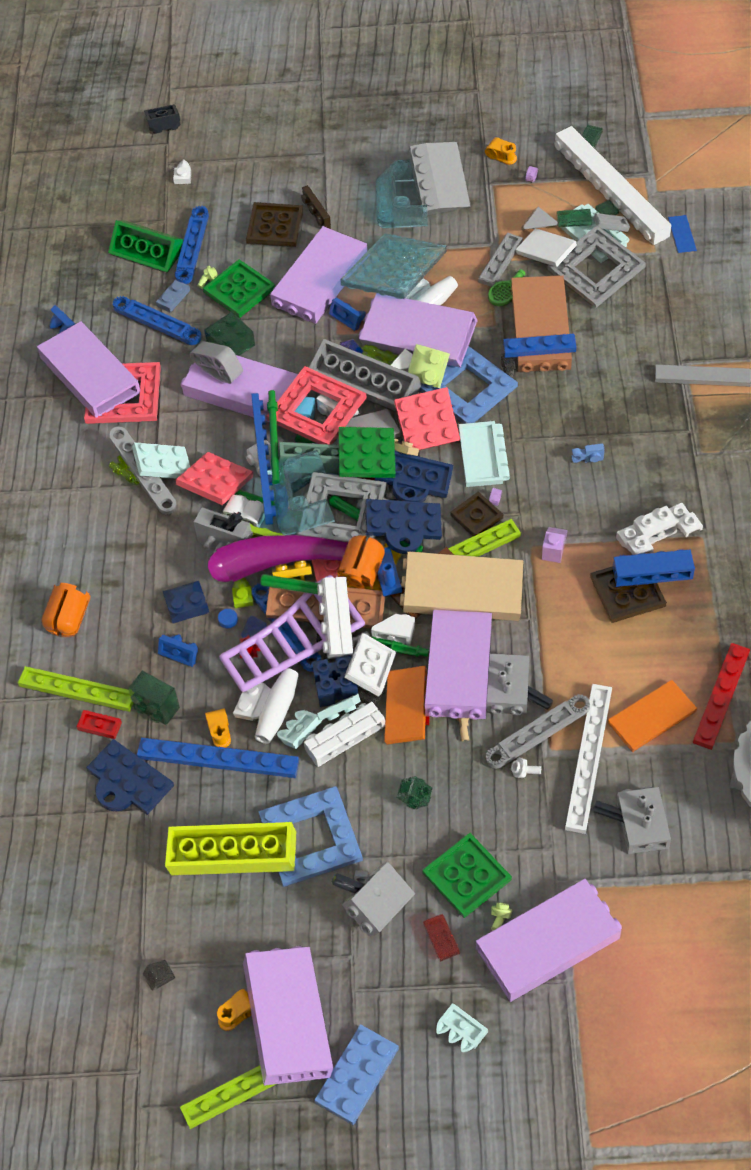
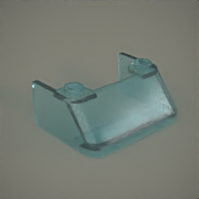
M410 159L394 161L376 179L378 225L382 228L428 226L427 205L410 206V200L407 197L396 196V182L414 181Z
M318 450L285 460L279 470L280 483L272 485L277 524L283 535H291L335 522L327 499L309 504L304 496L293 497L292 482L312 477L313 472H326Z

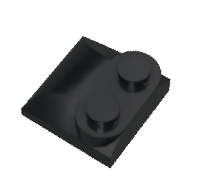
M175 104L144 110L149 130L155 134L161 133L162 130L166 129L176 130L181 125L180 115Z

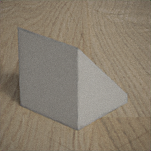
M356 870L354 880L363 883L368 878L369 871Z

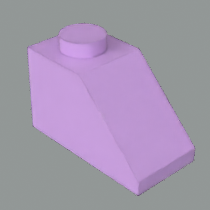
M552 527L547 529L542 549V560L561 563L567 530Z

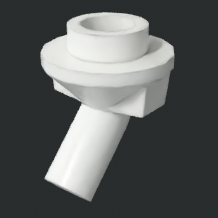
M517 758L512 763L511 771L514 777L524 778L526 774H541V766H527V760Z

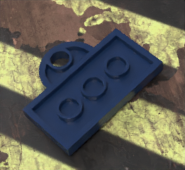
M395 451V478H375L374 481L386 482V484L392 485V492L398 501L424 502L428 494L447 498L454 465ZM405 493H412L414 497L409 498L405 496Z
M366 499L365 501L366 535L385 536L387 545L393 551L400 554H408V552L418 550L423 539L441 540L440 503ZM406 541L409 546L403 547L399 542Z
M114 739L86 767L89 773L99 779L96 786V796L100 805L109 811H122L133 804L148 815L174 787L173 781ZM108 795L115 796L112 802L104 801Z

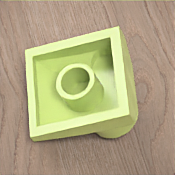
M416 344L408 373L418 376L423 384L440 388L450 353Z

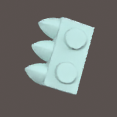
M355 694L317 713L320 721L325 718L330 721L339 716L338 712L344 710L345 713L356 709L355 705L361 702L359 694Z
M305 710L295 712V717L298 720L287 721L286 726L289 730H280L277 732V736L283 744L297 749L322 722L317 714Z
M454 1003L440 1018L436 1029L437 1034L450 1030L449 1043L462 1039L461 1052L475 1049L488 1033L486 1027Z

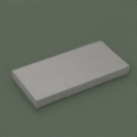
M388 409L353 417L345 426L394 428V438L401 437V432ZM338 437L332 445H339Z

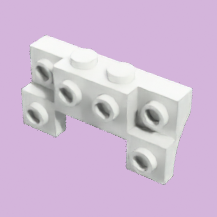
M680 503L671 508L667 506L656 508L649 514L637 517L633 525L617 532L616 539L622 547L627 548L633 555L647 552L652 553L654 548L651 544L677 533V528L687 537L693 531L698 529L701 531L703 525L693 512L689 513L684 504Z

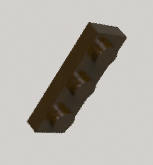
M308 185L302 187L303 195H301V199L304 204L308 205L311 215H315L319 226L331 229V220L327 211Z

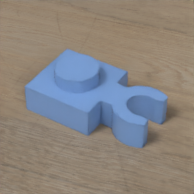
M595 444L587 445L585 449H572L573 455L571 457L573 463L585 460V463L602 461L604 459V445Z

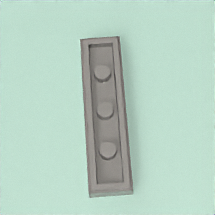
M507 232L479 276L478 282L490 287L497 283L515 255L517 247L523 242V238Z

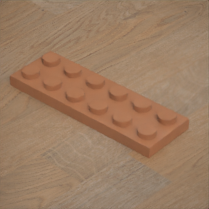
M269 587L266 618H279L304 592ZM347 587L349 600L365 621V625L362 628H372L383 621L385 596L383 597L382 591ZM313 594L306 603L321 623L324 622V617L320 615V603ZM301 608L292 615L296 621L310 622ZM350 615V624H352L355 620Z

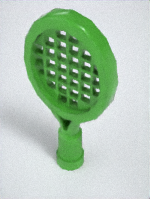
M519 269L513 278L524 277L525 271ZM511 280L497 282L490 288L488 299L492 305L504 306L512 301V295L509 292L511 291Z

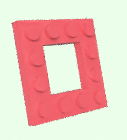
M160 362L123 364L138 381H141L139 403L118 404L111 411L105 412L102 416L98 417L93 416L85 408V423L157 421L161 372Z
M304 366L277 401V425L315 443L332 445L338 437L339 427H345L367 398L366 393ZM310 390L339 402L323 424L294 412Z

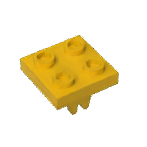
M305 560L295 561L294 565L290 566L281 564L272 568L273 576L284 578L300 576V579L305 581L304 575L312 574L310 563H306Z

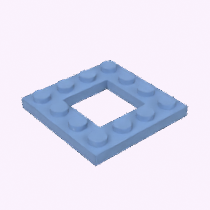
M469 346L461 368L450 365L446 366L440 388L421 383L422 385L419 391L425 393L446 388L445 385L466 368L489 384L487 388L468 403L448 389L454 416L463 424L475 423L518 387L516 380Z
M337 786L258 811L262 823L292 822L293 824L324 814L335 843L333 847L297 859L295 856V871L279 872L283 887L363 861Z

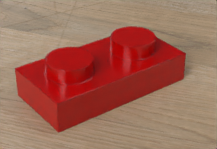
M83 710L76 727L78 731L115 739L122 721L120 718Z

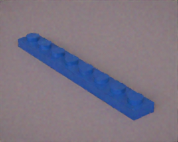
M251 393L265 524L270 525L273 524V517H276L275 505L271 506V501H274V492L269 489V486L273 485L272 475H268L267 470H271L270 459H266V455H269L268 444H264V440H267V431L262 428L263 425H266L265 414L261 415V411H264L263 400H259V393Z
M141 738L137 756L142 760L296 778L299 765L298 756Z

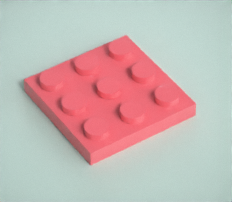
M447 387L394 400L403 439L406 442L413 443L412 447L418 448L420 451L460 441Z
M207 452L176 479V485L223 505L253 478V471Z

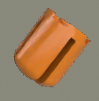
M364 535L353 536L349 540L336 577H346V580L349 581L348 586L358 589L371 587L372 589L385 550L379 541L371 537L366 541L367 537Z
M61 582L59 586L54 584L42 616L43 627L56 636H59L60 632L62 637L75 636L79 632L91 599L87 591L86 594H83L76 590L77 586Z

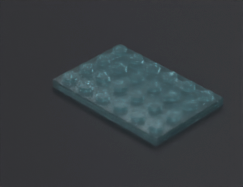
M385 233L341 278V286L393 296L397 299H405L447 252V246Z

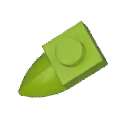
M245 578L235 581L232 588L234 607L254 606L252 589L249 582Z

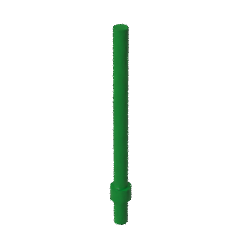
M270 390L268 391L269 402H267V411L269 412L272 483L279 484L276 415L278 403L276 402L275 391Z

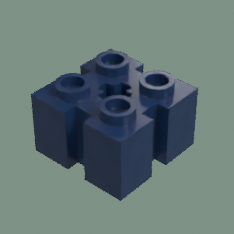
M351 655L335 658L336 662L328 663V659L312 662L320 707L331 706L335 704V700H344L358 694L357 684L345 678L351 661Z

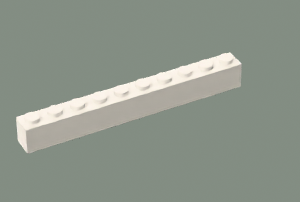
M572 126L556 133L554 143L556 149L614 205L615 209L619 210L634 225L636 230H639L644 235L646 240L655 245L670 237L671 224Z

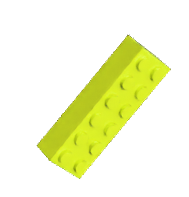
M292 822L168 827L165 867L171 875L295 871L296 830Z

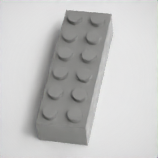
M323 339L309 366L310 369L365 392L367 400L396 411L395 399L416 395L422 385L419 377L326 339Z

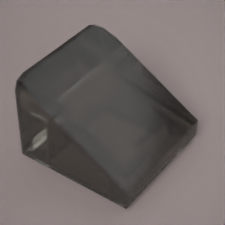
M166 960L147 965L143 972V976L151 990L158 989L175 979V975Z

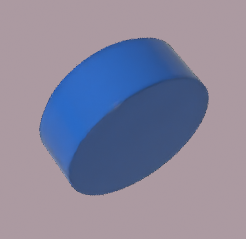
M232 609L222 610L218 614L220 626L227 629L234 627L238 622L237 613Z

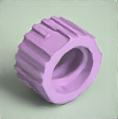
M529 166L525 180L534 182L538 169Z
M492 489L489 501L493 505H499L502 490Z

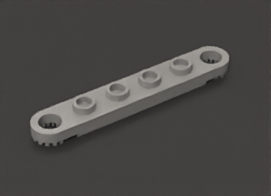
M114 427L109 434L111 443L115 446L159 512L165 515L175 512L176 500L160 477L139 476L132 449L134 440L127 430L123 427ZM119 432L123 434L124 437L122 439H116L114 438V434H118ZM169 501L171 502L172 506L170 508H164L162 507V503Z
M582 694L574 695L570 700L561 703L499 742L498 745L487 751V764L491 768H501L579 719L590 710L589 699ZM577 702L585 703L582 709L576 708L574 705ZM494 754L502 756L498 762L492 761L491 757Z

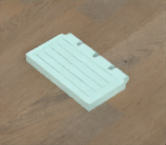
M582 204L557 219V224L577 242L596 226L593 217L597 211L589 204L585 206ZM603 229L619 243L627 247L630 239L625 234L617 230ZM598 249L591 253L600 263L608 259Z
M495 421L459 424L466 487L503 484V481L509 480L510 475L502 424H495Z

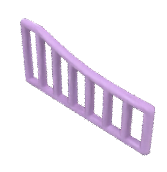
M304 592L285 613L270 625L237 646L220 654L221 662L242 692L253 688L323 649V641H326L325 634L321 632V623L306 603L313 595L312 593ZM314 594L319 603H322V596ZM348 598L349 613L355 620L354 623L350 624L352 633L363 627L365 621ZM299 608H301L322 640L312 645L292 616ZM286 621L305 647V650L298 654L294 653L278 629ZM270 633L273 634L289 658L280 664L263 641V638ZM255 643L272 667L263 673L246 650ZM238 653L255 676L247 682H244L229 659Z

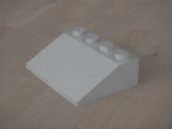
M457 142L424 143L409 147L408 154L421 216L471 207Z

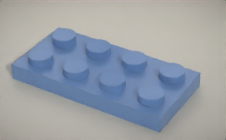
M360 1024L332 1070L330 1078L326 1080L315 1098V1103L354 1125L397 1053L399 1046Z

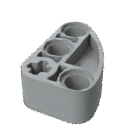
M202 341L190 352L191 359L200 368L222 382L231 384L243 372V368L235 353L227 346Z

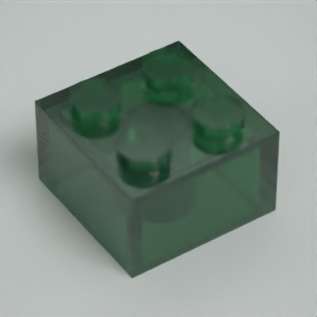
M230 312L204 329L206 342L227 346L237 356L255 346L253 331L233 312Z
M143 670L128 688L134 709L140 714H147L156 723L161 722L167 725L180 708L175 688Z

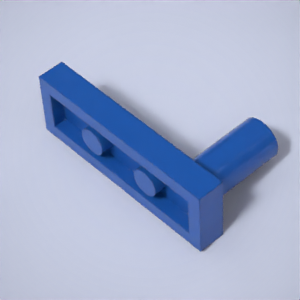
M389 547L384 548L385 554L377 574L383 597L402 592Z

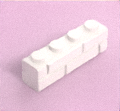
M346 577L323 578L317 588L318 596H322L319 612L324 617V622H321V632L325 634L326 641H323V652L327 653L328 659L352 656L353 646Z
M372 701L368 704L363 703L357 707L355 712L344 714L335 724H327L323 731L318 734L313 733L309 735L306 741H304L305 750L315 765L319 767L384 728V716Z

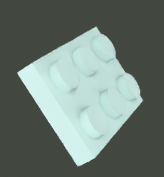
M135 442L132 446L139 476L178 478L190 467L185 447Z

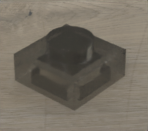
M505 353L501 354V367L507 375L513 377L514 369H516L515 361L510 357L505 358Z
M362 688L359 698L362 703L368 704L372 701L377 706L385 691L383 689L378 697Z

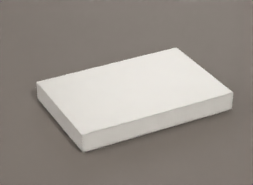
M535 228L517 247L516 253L557 267L577 244L575 240Z
M362 633L359 636L345 678L379 697L383 691L396 652Z

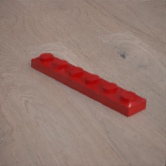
M731 643L693 739V744L710 750L713 749L749 656V648Z

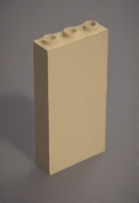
M408 552L407 558H403V570H406V576H402L401 587L405 588V594H401L400 605L404 606L403 612L432 615L433 610L492 613V619L520 620L523 560Z

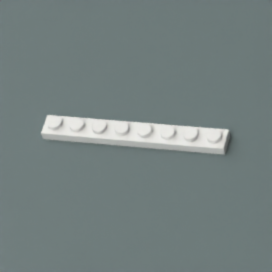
M592 684L589 699L590 710L586 715L565 826L567 831L586 834L612 687Z

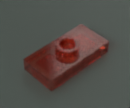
M443 914L423 921L425 930L440 962L460 954Z

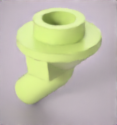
M207 266L203 270L204 274L197 285L199 288L203 289L208 280L211 282L218 276L214 267Z
M496 903V906L491 907V915L496 916L491 927L492 931L501 927L505 918H511L513 910L509 908L508 904Z

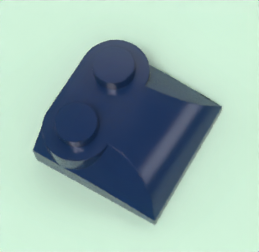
M199 580L162 591L173 624L210 613Z

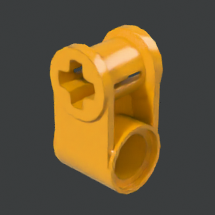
M498 137L493 138L485 149L487 157L504 164L512 165L517 160L515 155L516 145Z
M225 708L205 713L214 745L216 747H228L231 743Z
M245 989L237 991L232 998L218 1008V1025L222 1030L231 1031L252 1015L248 992Z

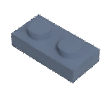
M175 279L156 301L157 307L171 313L188 294L190 286Z

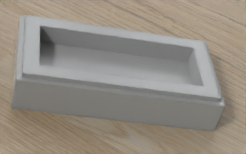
M594 214L593 220L596 226H599L601 229L629 231L630 226L626 217Z

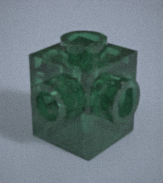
M416 776L402 779L396 798L407 804V807L418 809L428 806L433 788L426 784L425 780Z

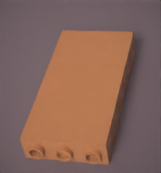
M564 275L511 278L515 338L569 334ZM571 353L517 357L518 372L571 370Z

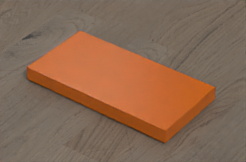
M425 666L389 671L385 721V743L387 745L425 739V698L427 687V668Z
M670 680L608 719V724L628 748L634 752L697 711V707L676 683Z

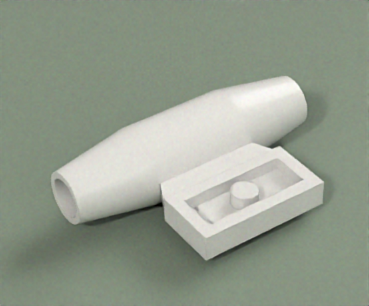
M417 275L393 296L441 306L455 291L458 284L452 276H448L430 287L427 280Z
M287 668L283 670L271 689L266 684L260 683L242 692L233 714L236 718L251 721L259 719L255 738L261 743H270L282 725L293 700L298 673L292 669Z

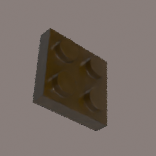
M479 491L450 512V516L472 536L490 529L502 520L504 515Z

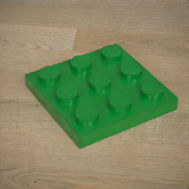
M238 259L203 287V293L238 318H241L269 295L276 286L272 281Z
M339 427V477L395 478L394 428Z
M471 833L467 834L422 870V874L463 918L467 917L512 880V876Z

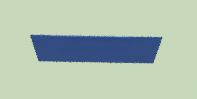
M687 215L668 217L678 253L697 251Z

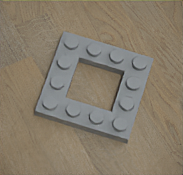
M595 226L576 242L577 246L557 267L548 265V270L555 276L564 275V283L597 308L644 269L646 263L599 226ZM596 249L618 265L597 284L575 268L576 265Z
M313 472L297 535L349 542L353 536L358 535L366 536V541L369 537L374 538L375 536L366 535L365 501L366 499L383 500L386 482ZM328 494L363 499L357 526L321 521Z

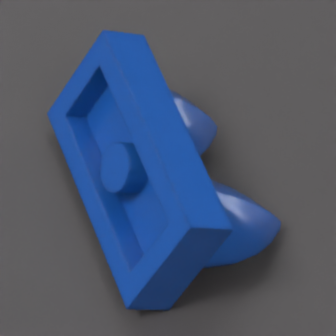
M338 298L332 299L329 314L352 330H358L361 321L366 316V312L357 311L351 307V304L345 303Z
M56 305L50 309L54 313L50 321V329L57 328L63 324L59 331L61 333L75 325Z
M180 634L171 637L162 635L159 638L158 654L193 667L196 663V654L198 652L196 643L186 644L182 642Z

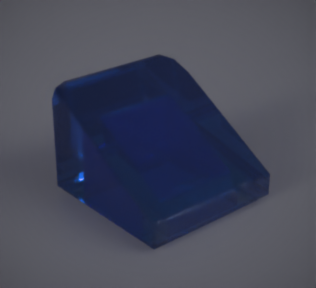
M353 339L340 343L343 347L361 354L363 353V350Z
M251 615L246 622L241 636L243 638L248 635L252 637L267 627L266 622Z

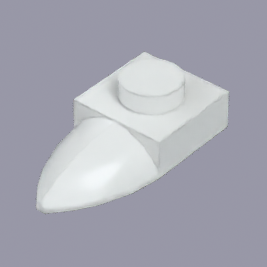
M184 159L174 168V184H191V167Z

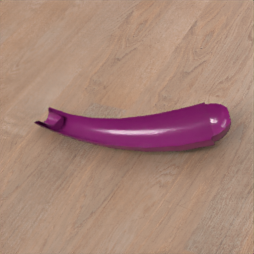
M300 535L262 536L239 540L216 549V552L208 561V569L215 580L219 582L231 581L233 583L264 569L294 561L316 559L342 561L348 542Z

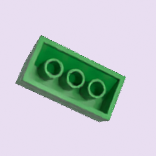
M116 220L108 253L169 272L180 256L184 239L125 220Z

